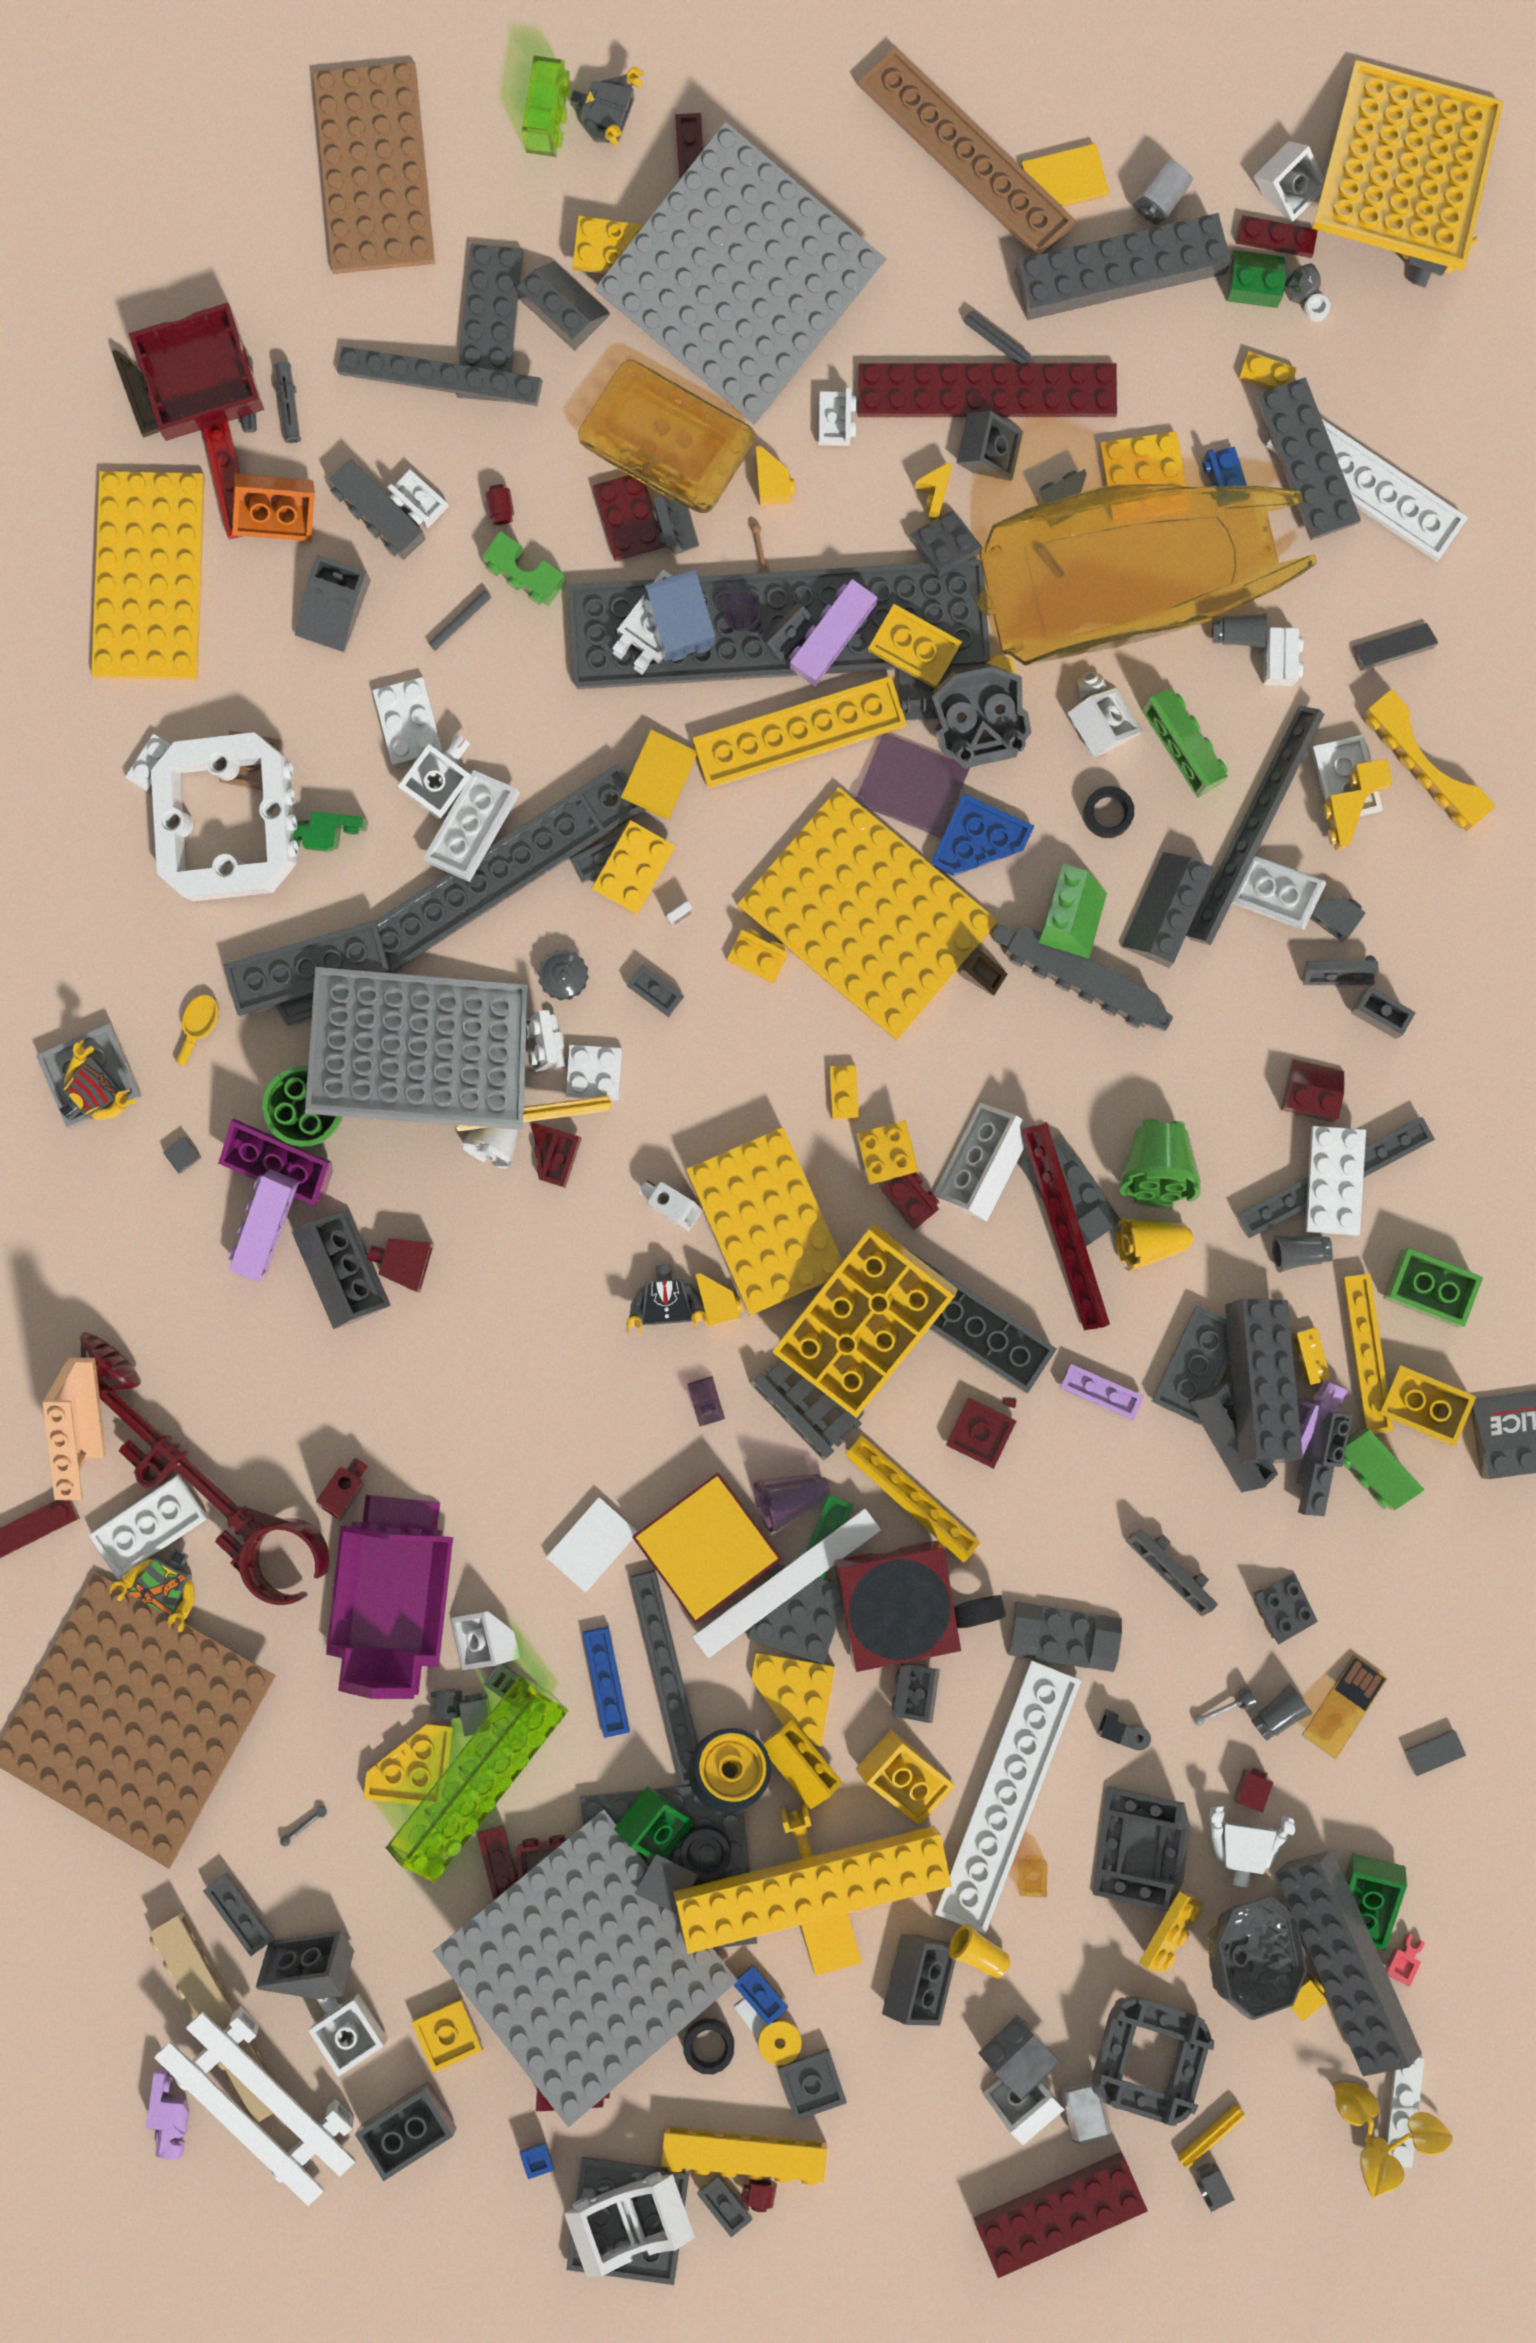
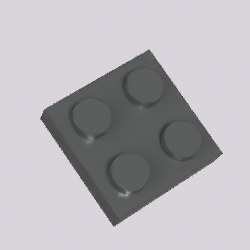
M953 510L910 534L911 543L938 576L945 574L982 552V545Z
M829 2048L794 2060L789 2064L778 2066L795 2121L847 2103Z

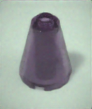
M819 1474L763 1479L753 1484L755 1502L757 1507H761L764 1514L761 1515V1519L769 1532L779 1530L827 1499V1493L830 1492L826 1478H821Z

